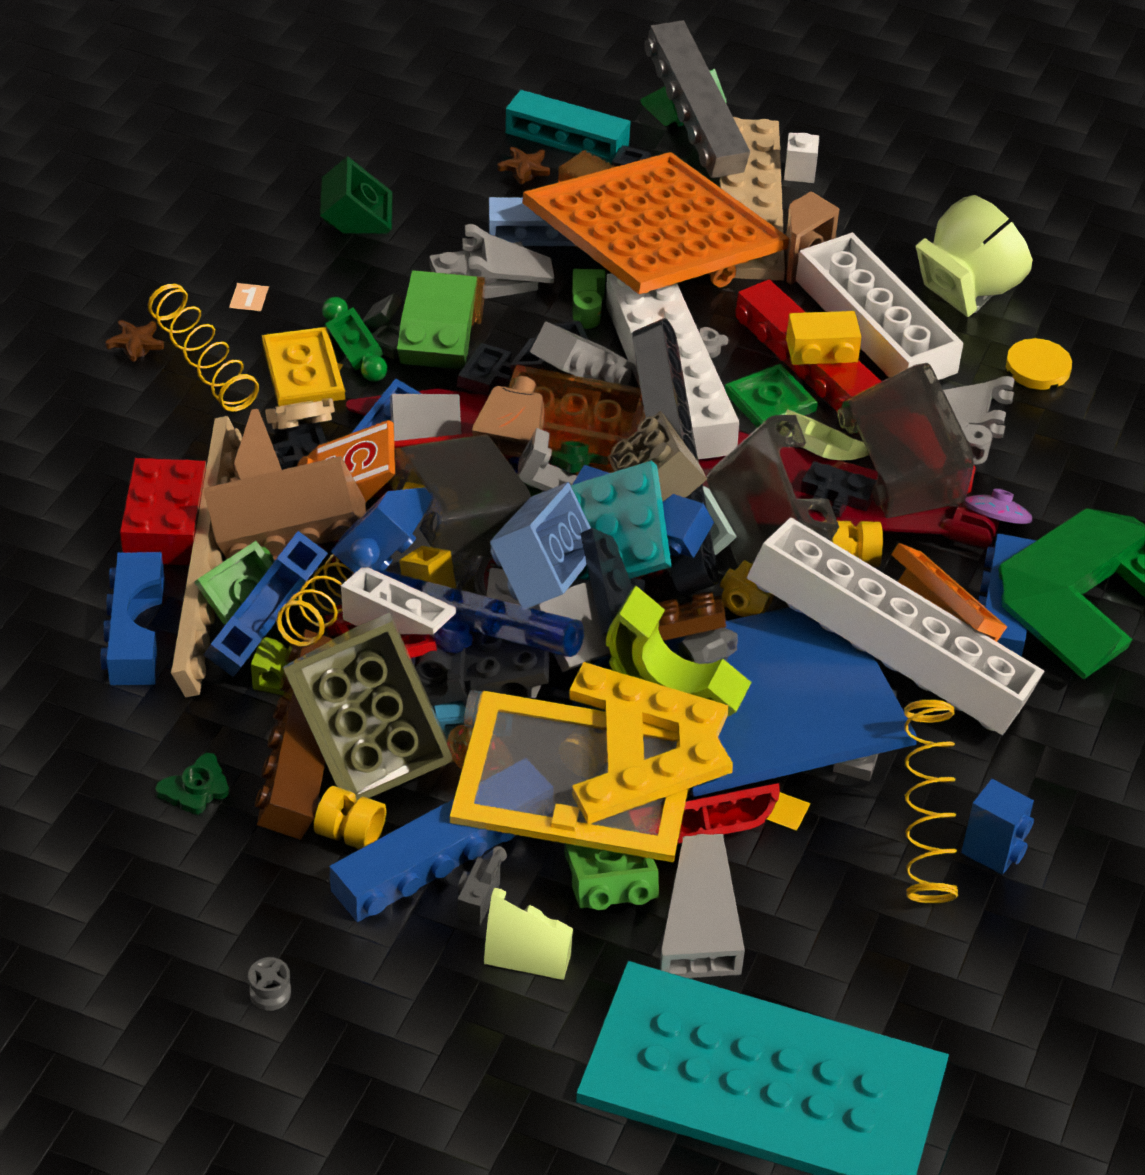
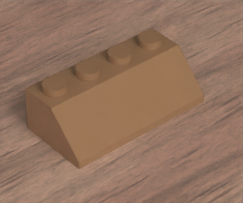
M341 456L204 488V496L216 542L226 559L232 557L254 541H257L261 547H266L272 555L280 554L297 531L317 545L336 541L366 513L365 499Z

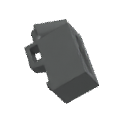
M500 846L495 847L483 858H477L471 873L463 872L457 889L459 894L457 919L481 925L490 906L493 889L498 888L500 885V864L507 858L504 848Z

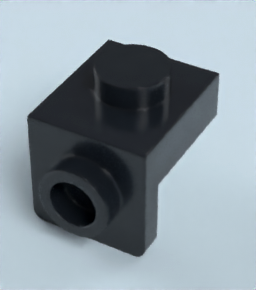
M550 657L548 684L541 686V701L572 706L569 690L581 666L562 672L556 658Z

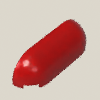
M779 783L686 801L677 844L683 842L684 836H695L698 834L724 835L760 826L772 813L776 802L779 800ZM664 806L626 813L630 825L635 832L658 836Z

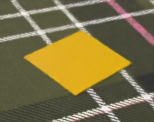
M780 792L779 800L766 820L797 831L811 803Z

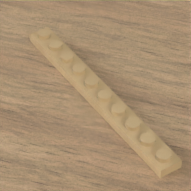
M228 416L215 418L171 671L185 697L200 695L201 682L206 676V657L203 654L210 646V626L215 621L213 608L194 582L223 562L222 551L214 535L204 496V488L228 483L230 478L235 477L234 462L242 436L239 429H234Z

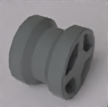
M265 957L251 965L248 971V982L252 1003L257 1008L265 1011L277 1010L287 1004L291 997L290 970L287 964L281 959Z

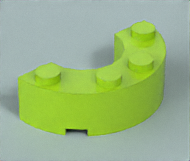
M635 586L626 597L607 632L606 646L610 649L611 659L609 663L612 670L729 705L727 717L736 713L752 682L723 658L714 663L698 664L685 660L673 653L663 642L658 630L659 620L665 609Z

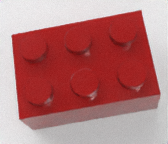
M135 458L120 531L123 553L162 552L163 564L190 565L206 473V461Z

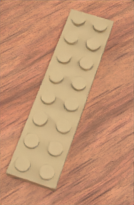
M733 117L750 150V155L743 173L719 177L720 188L783 233L779 121H771L769 119L750 120ZM784 250L735 265L737 271L734 278L784 281Z

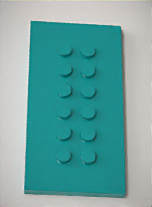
M628 961L578 1088L576 1103L813 1175H917L949 1054Z

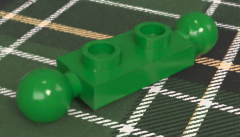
M339 297L327 299L322 306L323 316L329 321L325 324L354 370L357 371L361 368L363 377L368 381L378 382L382 380L387 373V364L380 357L384 354L354 307L348 310L346 302Z

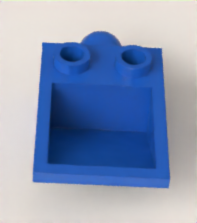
M431 486L387 491L341 536L331 552L354 574L361 567H369L383 573L393 561L390 556L396 550L402 554L415 541L416 537L413 535V532L439 493V490Z

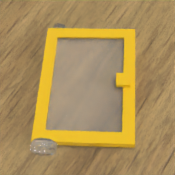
M470 690L465 709L464 727L473 729L450 813V823L674 862L688 789L591 824H587L580 811V807H578L572 796V785L608 773L606 711L488 691ZM643 722L644 760L680 747L678 732Z

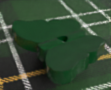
M563 441L561 442V448L552 450L549 463L565 469L569 473H576L584 465L589 466L590 463L608 465V457L589 453V444Z
M205 753L196 760L194 765L186 768L183 775L170 776L157 783L155 791L158 799L166 800L175 806L180 805L181 810L191 812L192 814H200L206 809V803H210L213 798H226L229 794V787L226 777L222 774V769L217 763L216 756L212 753Z

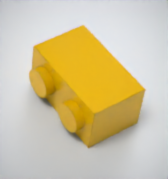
M855 311L789 313L786 340L792 365L858 362L862 336Z

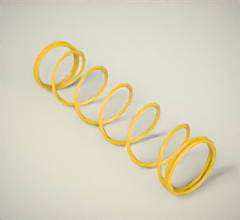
M177 284L161 286L150 297L148 312L154 319H157L161 329L170 334V339L174 346L183 350L184 358L188 364L197 368L198 376L202 382L211 386L213 396L219 401L224 410L237 412L248 407L256 399L259 392V384L256 379L251 375L241 374L243 371V363L241 361L231 360L223 364L216 371L212 383L206 381L201 375L200 368L205 369L220 364L228 355L229 346L225 342H216L202 353L198 360V365L192 363L187 357L186 351L198 350L206 346L213 339L215 328L210 324L200 325L188 335L184 342V347L178 345L172 333H182L192 329L201 318V310L195 306L185 308L188 294L182 286ZM176 288L177 290L167 293L161 299L157 306L156 314H154L152 304L157 295L164 290ZM182 292L183 300L180 307L170 315L159 316L162 302L170 294ZM190 309L197 310L198 319L192 326L184 330H173L176 319L183 312ZM174 318L170 330L160 322ZM206 326L212 329V336L205 344L195 348H186L190 336L196 330ZM219 344L226 347L224 357L218 362L208 366H200L204 354L210 348ZM233 362L239 363L241 367L237 376L232 377L226 383L215 384V379L224 366ZM241 379L253 381L254 390L247 398L237 402H226L223 400L224 392L235 381ZM214 386H223L220 389L219 395L217 396V394L215 393ZM246 401L245 403H243L242 405L237 406V407H228V406L224 405V404L234 405V404H239V403H242V402Z
M334 554L329 557L325 565L315 572L313 578L305 582L300 592L294 594L278 612L276 619L278 630L282 637L290 644L298 647H309L315 644L324 634L325 627L332 625L336 621L337 613L343 612L342 608L337 610L335 603L328 595L315 590L314 585L316 580L324 579L328 589L335 596L342 599V595L332 589L328 580L334 581L340 586L342 583L335 578L328 577L327 569L330 566H336L340 576L345 581L348 579L342 573L340 566L348 570L350 569L345 564L339 563L337 557L335 563H330L336 557ZM323 570L324 576H318V574ZM311 583V589L304 590ZM304 593H312L316 603L322 609L334 613L330 622L324 624L318 610L311 604L302 601ZM316 594L327 598L334 610L323 606ZM299 605L303 616L310 623L319 627L316 637H303L293 629L289 620L290 606ZM303 607L308 608L314 613L318 623L306 615ZM284 610L286 622L290 630L298 638L309 642L294 640L285 632L281 621Z
M920 700L909 703L904 708V715L909 718L904 724V730L914 740L927 745L921 746L909 753L905 758V766L910 772L928 780L910 788L905 794V801L915 810L930 816L923 817L910 824L905 833L910 842L932 852L917 856L906 866L907 874L919 882V884L911 885L906 889V896L912 901L921 903H943L958 897V887L956 885L930 883L918 879L911 874L910 866L915 861L924 857L942 853H956L957 850L939 849L920 844L910 837L909 831L920 822L939 817L952 818L956 814L936 813L918 808L909 801V794L914 789L925 784L954 782L956 779L954 777L936 778L918 773L909 766L908 760L913 754L923 749L935 746L953 747L955 743H934L917 738L909 732L908 724L911 720L924 723L948 720L954 715V707L940 700ZM936 707L923 710L916 714L909 712L910 710L916 708ZM949 710V712L939 715H922L933 711ZM937 890L950 893L945 895H919L914 892Z

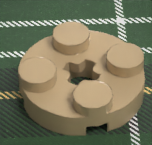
M326 398L317 402L306 401L275 407L276 411L275 409L265 410L267 423H272L273 429L299 426L298 419L305 418L306 423L332 420L331 413L335 412L333 398Z

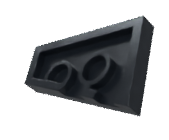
M590 528L580 533L601 632L607 636L612 621L633 589L614 538L599 530Z

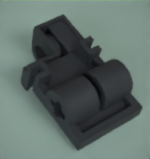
M538 622L474 634L473 642H469L464 629L460 628L453 632L452 656L437 648V651H430L422 656L415 657L414 667L432 706L462 700L465 707H471L472 699H476L479 706L483 691L531 699L533 686L548 684L550 646ZM427 662H435L438 663L440 666L436 668H429L423 664Z

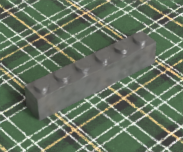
M684 20L651 25L648 39L645 40L646 54L652 58L658 78L662 79L666 87L669 100L673 101L677 109L678 119L684 123L688 131L689 141L695 145L699 153L701 165L706 168L710 178L743 173L748 162L750 150Z

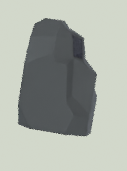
M724 627L687 635L679 644V656L698 664L714 663L722 658L727 661L728 657L737 651L738 634Z

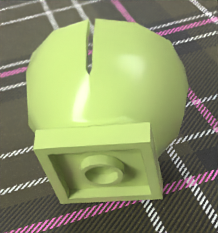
M976 195L964 197L950 206L938 221L933 244L924 238L916 245L924 285L967 317L977 310L975 301L977 296L1003 294L1020 284L1030 273L1033 259L1026 241L1012 222L984 245L983 241L1009 218L992 203Z

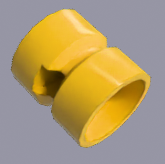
M831 520L829 522L827 536L829 541L872 567H880L883 546L881 522L860 521L857 526H853L851 521Z
M331 786L327 789L318 805L314 819V831L316 834L336 841L344 837L346 845L360 850L378 840L386 818V806L381 802L363 796L357 800L355 793L337 786Z

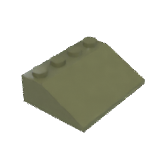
M390 612L347 631L283 667L337 787L355 793L357 800L362 796L367 798L375 796L454 761L448 741Z

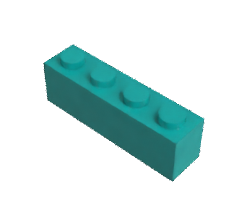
M520 90L506 108L505 133L612 164V160L621 146H629L631 121Z

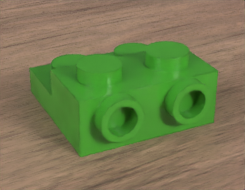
M254 541L198 578L194 583L222 623L226 625L275 560L266 547H261L257 541Z
M564 843L565 857L572 873V888L579 908L588 907L603 910L611 904L628 902L643 905L650 899L659 898L658 869L654 859Z

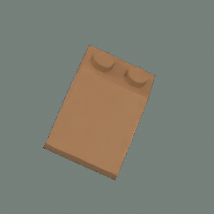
M259 409L251 410L234 462L235 478H230V482L282 470Z

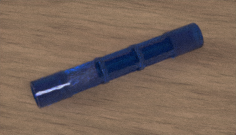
M378 571L456 607V613L445 625L566 657L576 655L583 644L584 627L580 620L534 608L523 610L519 604L389 571Z

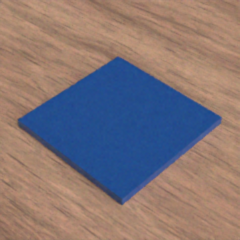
M790 607L726 621L725 628L738 634L737 651L728 657L727 662L752 683L737 712L726 718L718 736L719 741L733 762L732 773L691 787L690 790L693 797L913 746L916 745V740L905 732L904 724L908 718L904 715L901 705L873 655L856 649L850 641L835 632L825 630L820 626L819 622L806 614L794 611ZM686 636L664 640L663 642L673 653L679 656V644ZM909 723V724H908V730H909V732H910L912 735L916 736V733H915L913 727H912L911 724ZM670 741L672 748L676 749L677 742Z

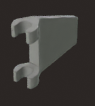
M465 225V236L474 238H462L463 250L475 251L482 248L483 259L478 256L469 257L470 269L478 270H466V276H477V283L491 278L544 283L554 282L550 257L490 235L476 225Z
M1003 376L986 383L919 394L915 412L926 422L930 423L941 406L945 405L955 409V417L967 421L971 425L985 426L992 432L993 438H1002L1005 426L995 423L1004 424L1006 412L1001 410L988 411L992 398L1002 404L1012 403L1014 392L1003 389L1012 390L1015 379Z

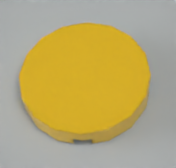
M1037 338L1024 339L1015 343L1008 350L1006 369L1007 372L1010 370L1013 374L1012 378L1017 383L1032 389L1046 390L1050 389L1051 385L1058 384L1059 387L1069 379L1072 359L1063 347L1054 342Z

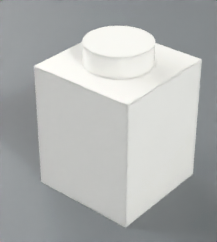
M789 133L784 180L814 183L819 135Z

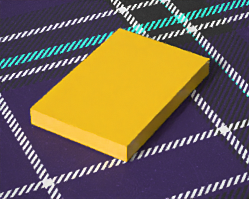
M327 327L262 335V344L278 407L306 401L317 402L326 398H333V401L345 400V389Z

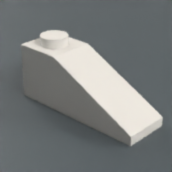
M361 567L341 585L343 620L356 626L390 612L400 634H434L456 613V607L369 567Z

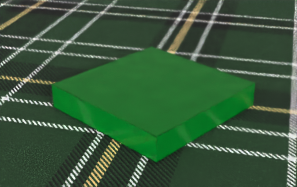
M782 364L725 384L727 396L760 432L781 425L787 409L804 416L817 410L818 402Z

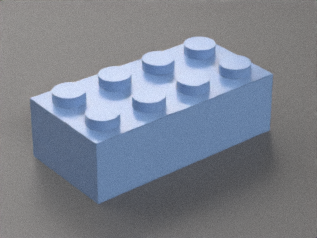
M569 482L530 497L490 541L492 557L498 566H502L508 578L509 592L515 600L519 601L523 610L563 595L587 565L580 533L591 527Z

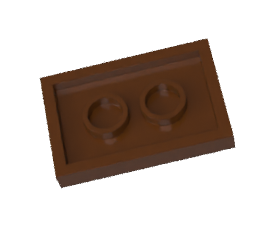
M703 592L693 595L691 602L678 604L677 599L657 603L665 609L659 620L658 627L663 641L726 627L722 595L714 596L713 592Z

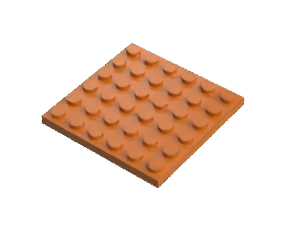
M671 152L523 192L522 203L638 294L648 293L661 287L671 286L684 280L697 278L707 273L723 270L733 265L746 263L756 258L788 249L790 239Z

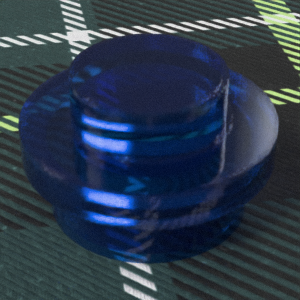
M447 621L434 633V640L437 644L441 645V649L444 651L456 653L463 651V648H467L472 644V635L469 633L470 628L467 624L458 621Z

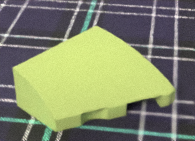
M788 409L777 432V435L821 457L833 460L862 458L870 455L874 447Z
M494 888L488 916L484 964L564 980L571 956L573 928L558 920L547 918L540 910L531 905H528L525 910L518 908L504 900L506 891Z

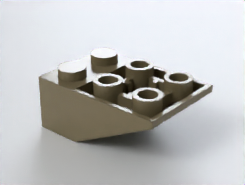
M661 411L655 416H649L644 419L638 426L637 431L627 440L619 441L612 448L611 454L607 456L614 472L648 461L654 462L658 468L662 502L672 494L686 498L707 480L700 464Z

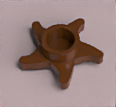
M511 147L510 155L514 158L498 163L497 168L498 171H512L513 177L520 184L533 180L537 175H550V168L540 164L545 157L544 150H539L535 154H525L523 151Z
M120 320L118 321V326L123 331L122 334L116 335L105 342L107 349L123 348L124 353L128 355L132 362L136 361L137 357L146 355L149 350L164 349V342L152 337L157 329L156 321H150L145 326L135 327L126 321Z

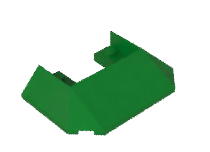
M1088 508L1015 554L998 568L999 580H1003L1004 589L1001 595L1002 607L1083 680L1126 650L1133 640L1088 601L1083 594L1116 572L1145 597V524L1131 516Z

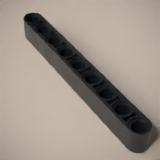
M662 318L632 333L645 418L655 416L661 411L698 461L676 333L668 319ZM701 484L686 498L703 503L706 507L703 484ZM711 530L708 532L694 558L683 554L679 556L670 554L672 566L670 569L673 583L681 596L686 597L718 584L719 575Z

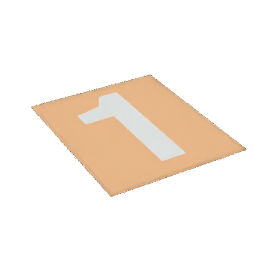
M237 283L229 308L261 311L269 287Z

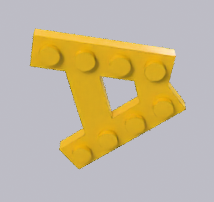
M583 662L569 690L570 700L606 710L608 773L572 785V796L578 807H580V811L587 824L732 773L733 762L718 739L728 716L729 705ZM643 722L678 732L680 747L644 760Z

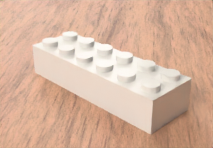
M853 232L799 251L796 281L826 312L855 311L862 336L860 348L903 393L958 373L963 342Z

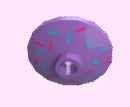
M993 489L992 495H975L965 498L964 505L990 518L1018 524H1027L1032 521V515L1025 508L1012 501L1014 494L1011 492Z

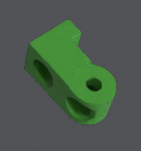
M573 269V321H581L585 329L594 328L600 324L602 299H604L605 269Z

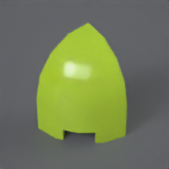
M265 637L259 644L251 662L253 690L284 695V691L279 690V686L284 674L283 667L289 664L285 662L288 649L275 639Z

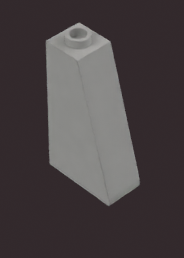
M723 834L684 836L662 947L660 970L685 978L741 975L745 947Z

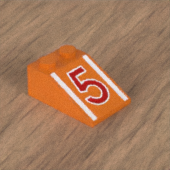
M387 420L319 445L308 456L302 457L297 466L341 456L366 503L395 475L394 423Z

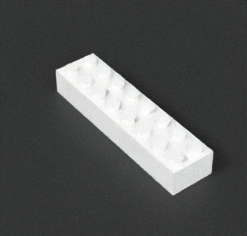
M612 273L607 274L606 308L627 359L634 363L632 371L639 388L640 381L632 333L655 321L666 318L674 328L677 337L698 459L736 455L739 420L677 283L649 291L648 293L638 294Z
M791 517L763 543L746 577L754 582L760 590L772 593L785 601L794 611L806 614L819 622L820 626L825 630L837 633L850 641L856 649L868 652L881 660L887 668L899 671L912 679L921 689L933 692L951 704L954 709L964 711L977 719L986 729L996 731L1001 735L1005 733L1025 705L1044 673V670L975 630L970 625Z

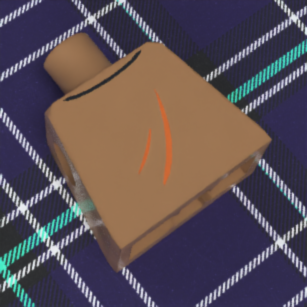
M518 376L515 379L513 388L501 386L493 388L472 428L475 449L521 457L535 429L543 430V396L533 392L535 382L532 379Z

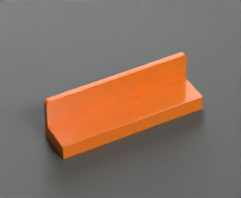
M898 543L891 555L906 567V570L898 580L900 584L997 642L1007 628L1003 622L924 553Z

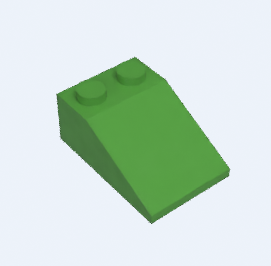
M412 270L397 346L400 364L459 370L464 368L468 356L477 276Z

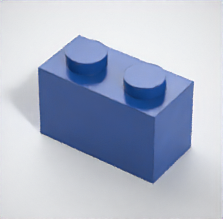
M991 779L972 804L961 853L1001 875L1005 873L1012 862L1017 865L1028 847L1024 839L1029 834L1034 823V818L1030 817L1034 800Z

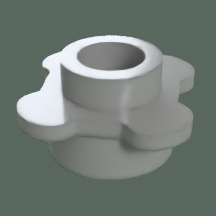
M709 327L700 329V336L710 358L718 356L721 352V346L728 344L727 336L719 335L716 330Z

